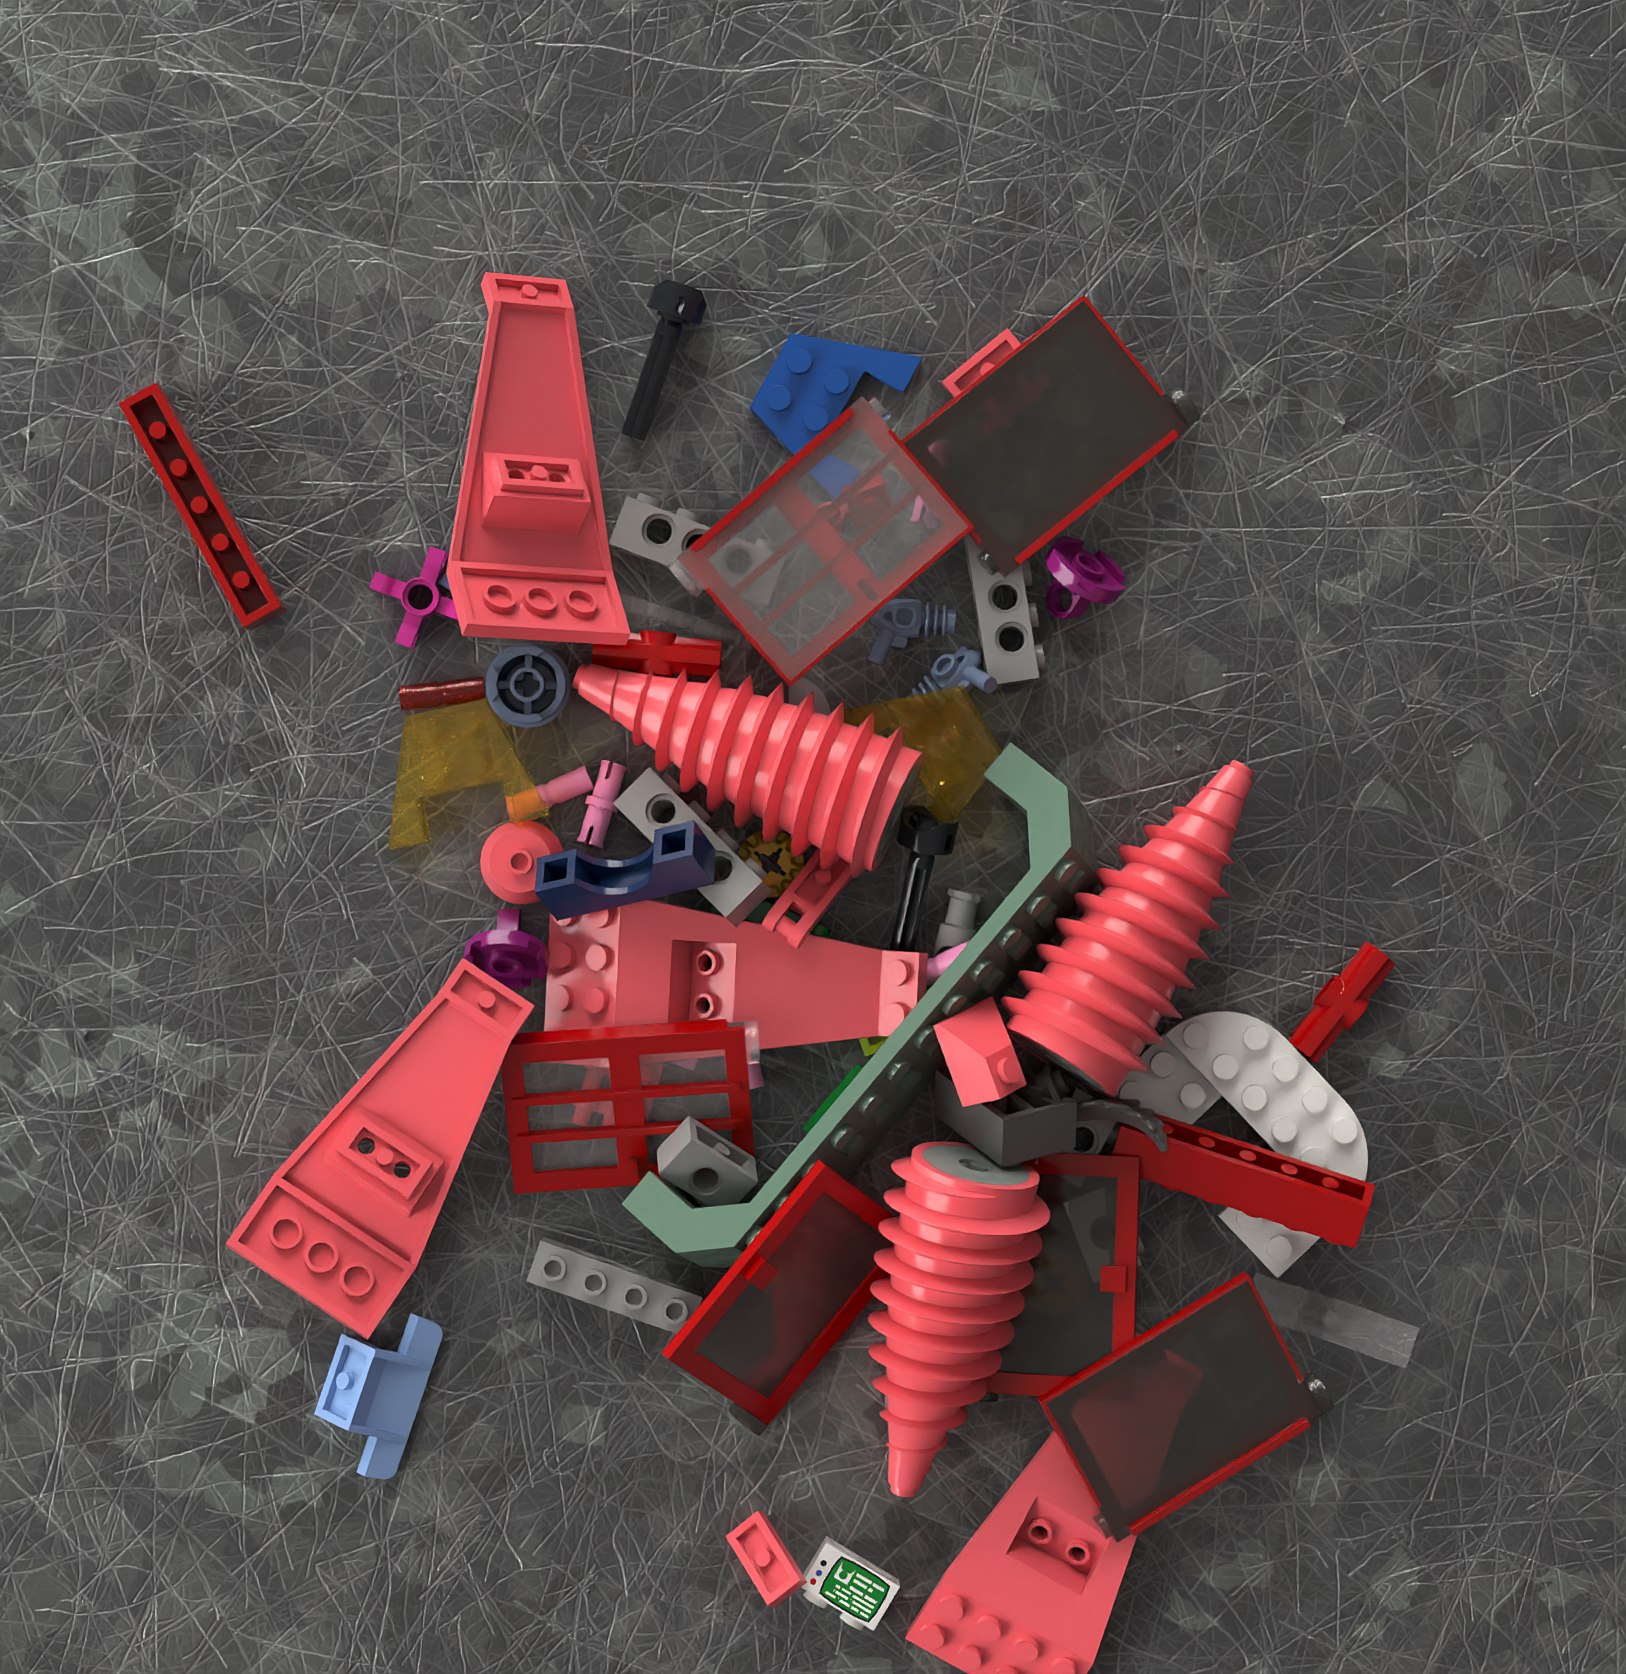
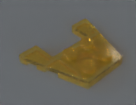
M963 685L844 709V722L856 727L874 713V734H878L888 727L894 733L903 724L904 745L924 753V761L919 777L934 800V804L926 809L943 823L954 822L988 781L983 774L1002 753L1001 748Z
M488 699L476 700L404 717L389 838L390 850H398L431 842L423 802L424 798L497 782H503L510 823L517 824L551 816V811L546 801L542 800L534 785L535 781L528 769H525L514 749V743L499 716L492 709Z

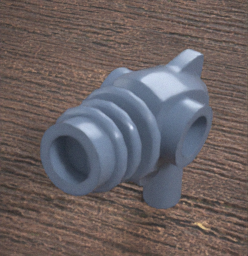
M893 597L870 617L871 623L879 629V633L867 660L883 667L891 646L897 648L906 647L908 638H919L921 628H924L925 638L928 637L929 628L933 629V636L937 635V629H941L942 637L945 634H954L956 609H948L944 605L943 611L939 612V606L935 605L934 612H931V604L927 602L926 610L923 611L920 599H897Z
M963 646L953 655L944 654L935 661L931 670L934 680L932 681L925 675L923 679L927 686L920 682L918 686L921 691L919 692L916 688H912V693L906 699L913 709L923 717L928 712H933L931 704L939 708L940 704L937 699L943 704L948 703L944 694L954 699L956 696L967 694L973 686L986 693H992L997 687V680L979 670L982 664L981 653L971 649L968 650Z

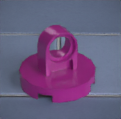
M1067 536L1056 538L1045 556L1046 566L1055 577L1047 590L1045 601L1048 611L1055 618L1072 619L1080 617L1092 601L1102 604L1114 603L1125 588L1122 584L1126 580V576L1119 565L1100 549L1095 555L1082 549L1085 541ZM1066 588L1072 594V604L1067 611L1061 602L1063 591Z
M499 908L497 930H488L476 934L467 941L464 950L465 960L511 990L530 987L531 979L538 976L542 981L546 977L549 968L550 954L546 945L537 937L521 931V909Z

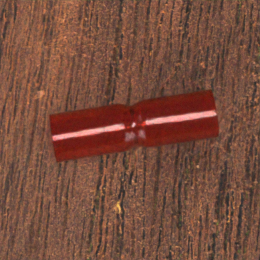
M484 676L447 680L443 683L427 682L400 685L399 699L401 710L432 708L443 704L459 705L486 702Z

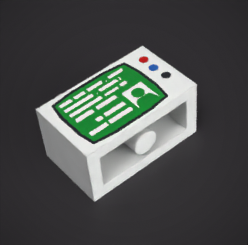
M826 1536L803 1574L807 1583L801 1587L806 1590L803 1596L815 1605L825 1608L829 1604L842 1612L840 1618L850 1626L858 1630H862L866 1626L874 1631L900 1588V1582L898 1578Z

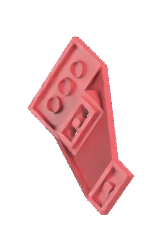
M485 272L481 287L489 316L446 571L462 636L626 645L631 633L612 570L576 318L566 280Z
M652 899L559 921L550 912L548 943L550 956L546 981L544 1031L727 1019L728 1027L745 1026L746 1052L880 1036L890 1037L926 994L928 953L890 951L809 933L801 947L797 949L787 942L788 937L777 930L774 932L769 931L762 926V923L744 919L735 927L722 914ZM709 957L712 960V966L710 969H708ZM707 999L710 1003V1008L708 1012L706 1011ZM725 1049L639 1055V1064L725 1054ZM608 1058L554 1061L609 1066Z
M462 958L439 993L274 1173L226 1242V1246L368 1340L416 1270L509 1044L529 1017L535 1005ZM364 1140L370 1141L374 1145V1151L370 1154H363L359 1151L358 1144ZM399 1164L406 1165L410 1170L409 1176L406 1178L397 1177L394 1173V1167Z
M1164 1347L1162 1348L1167 1357L1149 1368L1144 1369L1140 1361L1135 1364L1134 1400L1132 1402L1078 1399L1069 1410L1122 1510L1153 1491L1180 1410L1201 1380L1203 1369ZM1055 1431L1052 1432L948 1567L907 1631L905 1639L967 1674H1087L1094 1663L1137 1535L1134 1536L1128 1531L1117 1539H1113ZM1036 1526H1042V1527H1044L1047 1531H1043V1530L1037 1528ZM1073 1547H1079L1083 1549L1084 1552H1080Z

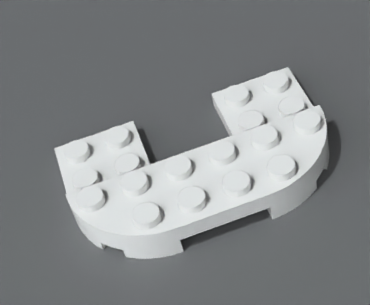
M1209 1011L1189 1016L1177 1022L1160 1035L1167 1046L1151 1044L1140 1054L1139 1057L1151 1074L1130 1071L1116 1094L1121 1099H1137L1141 1102L1139 1106L1141 1108L1152 1109L1157 1114L1191 1125L1218 1099L1223 1097L1276 1153L1362 1181L1366 1179L1368 1167L1366 1139L1360 1122L1351 1107L1280 1032L1255 1017L1230 1011ZM1227 1206L1218 1214L1220 1219L1277 1278L1320 1238L1303 1231H1292L1284 1225L1270 1220L1247 1216L1242 1211Z

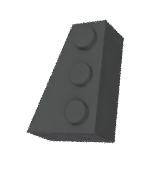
M948 1066L935 1069V1116L1001 1167H1015L1023 1161L1076 1147L1077 1101L1068 1097L1062 1099V1102L1045 1097V1088L1033 1085L1030 1087V1090L1021 1087L1001 1099L963 1107Z

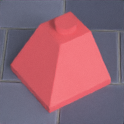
M993 996L987 997L933 1025L963 1107L1001 1099L1027 1084Z

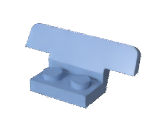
M410 1313L397 1352L381 1349L353 1335L341 1334L314 1414L347 1431L368 1436L357 1469V1473L364 1477L385 1480L393 1477L397 1472L443 1336L441 1327L434 1321Z

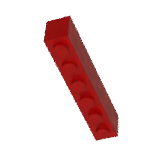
M155 382L119 402L120 408L243 628L251 631L287 611L165 390Z
M1157 1113L1154 1117L1163 1122L1162 1131L1168 1136L1169 1150L1161 1153L1155 1143L1140 1129L1126 1123L1121 1124L1112 1155L1140 1157V1178L1160 1184L1165 1189L1171 1191H1181L1200 1197L1210 1204H1221L1242 1211L1247 1216L1253 1218H1263L1282 1224L1292 1231H1303L1324 1238L1335 1245L1356 1247L1370 1207L1374 1184Z

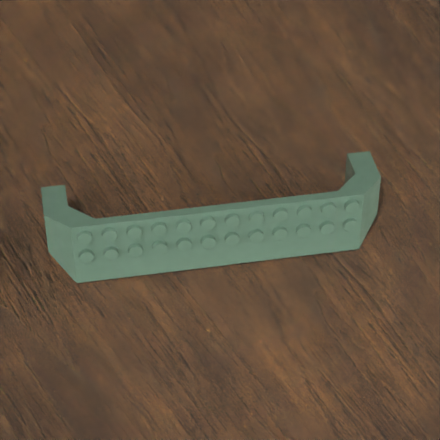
M1009 743L983 775L1008 802L1027 816L1030 870L750 1203L700 1208L682 1190L671 1187L661 1177L650 1171L623 1201L622 1205L676 1254L702 1267L731 1268L818 1160L848 1180L935 1077V1069L942 1068L946 1064L933 1025L987 997L993 996L996 1004L1017 980L1018 971L1025 970L1038 955L1035 948L1037 944H1047L1058 931L1054 925V920L1057 918L1068 919L1078 907L1073 898L1074 894L1090 893L1098 883L1095 877V870L1099 867L1087 809L1067 786L1013 743ZM823 1192L768 1262L774 1266L777 1265L831 1201L832 1197Z

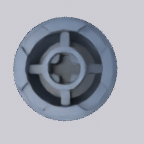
M520 643L502 651L491 663L486 676V695L494 712L505 722L522 728L539 727L554 720L565 708L571 690L570 675L563 660L550 648L536 643Z

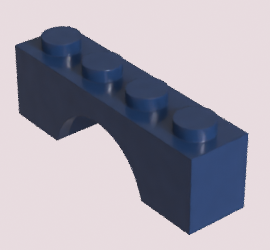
M695 820L655 829L652 846L643 854L630 859L605 860L587 855L578 849L538 857L535 894L555 919L559 921L713 885L716 849Z

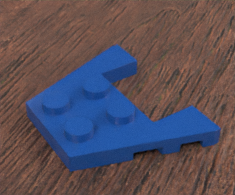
M790 333L753 400L750 409L775 437L795 455L842 414L863 374H867L903 394L917 370L921 358L914 355ZM829 453L808 472L835 500L842 494V488L854 484L860 470Z

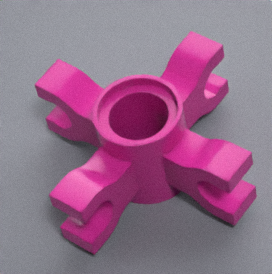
M430 546L420 577L413 578L407 583L375 571L370 588L400 599L403 607L407 610L395 643L414 650L424 619L431 618L437 613L458 621L454 601L443 597L440 589L437 587L449 556L447 552ZM419 587H428L433 593L432 603L426 609H415L411 603L412 593Z

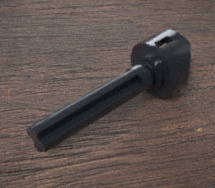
M667 279L653 287L647 307L657 310L656 315L662 316L657 324L621 431L624 435L642 441L646 439L682 332V324L689 325V322L701 325L707 308L701 290ZM679 296H681L677 311L675 312V307Z
M921 805L904 807L898 831L897 842L912 851L908 860V868L890 951L914 952L935 855L952 854L959 821L943 823L932 815L925 806Z

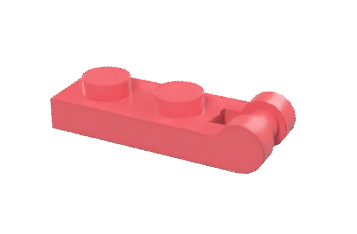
M818 848L770 909L763 920L762 926L771 932L779 931L788 937L787 942L797 949L800 948L810 931L851 880V863L840 858L831 868L822 871L820 868V848ZM790 909L802 916L798 923L785 916Z

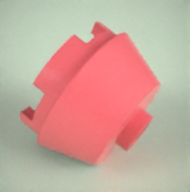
M517 820L505 823L491 833L483 846L480 866L484 881L496 896L507 902L525 905L541 901L535 894L537 858L563 852L562 845L550 829L538 822Z

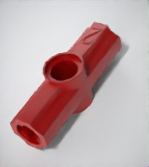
M640 631V634L631 633L626 645L593 644L592 664L617 670L618 668L620 670H636V673L647 675L652 669L653 676L674 677V674H680L686 668L687 675L712 677L718 669L720 672L722 641L678 637V634L669 632Z
M1365 941L1341 973L1334 975L1321 989L1312 1003L1314 1007L1301 1020V1023L1287 1040L1298 1052L1317 1064L1341 1032L1348 1030L1362 1015L1370 1002L1368 998L1381 985L1396 964L1378 948Z

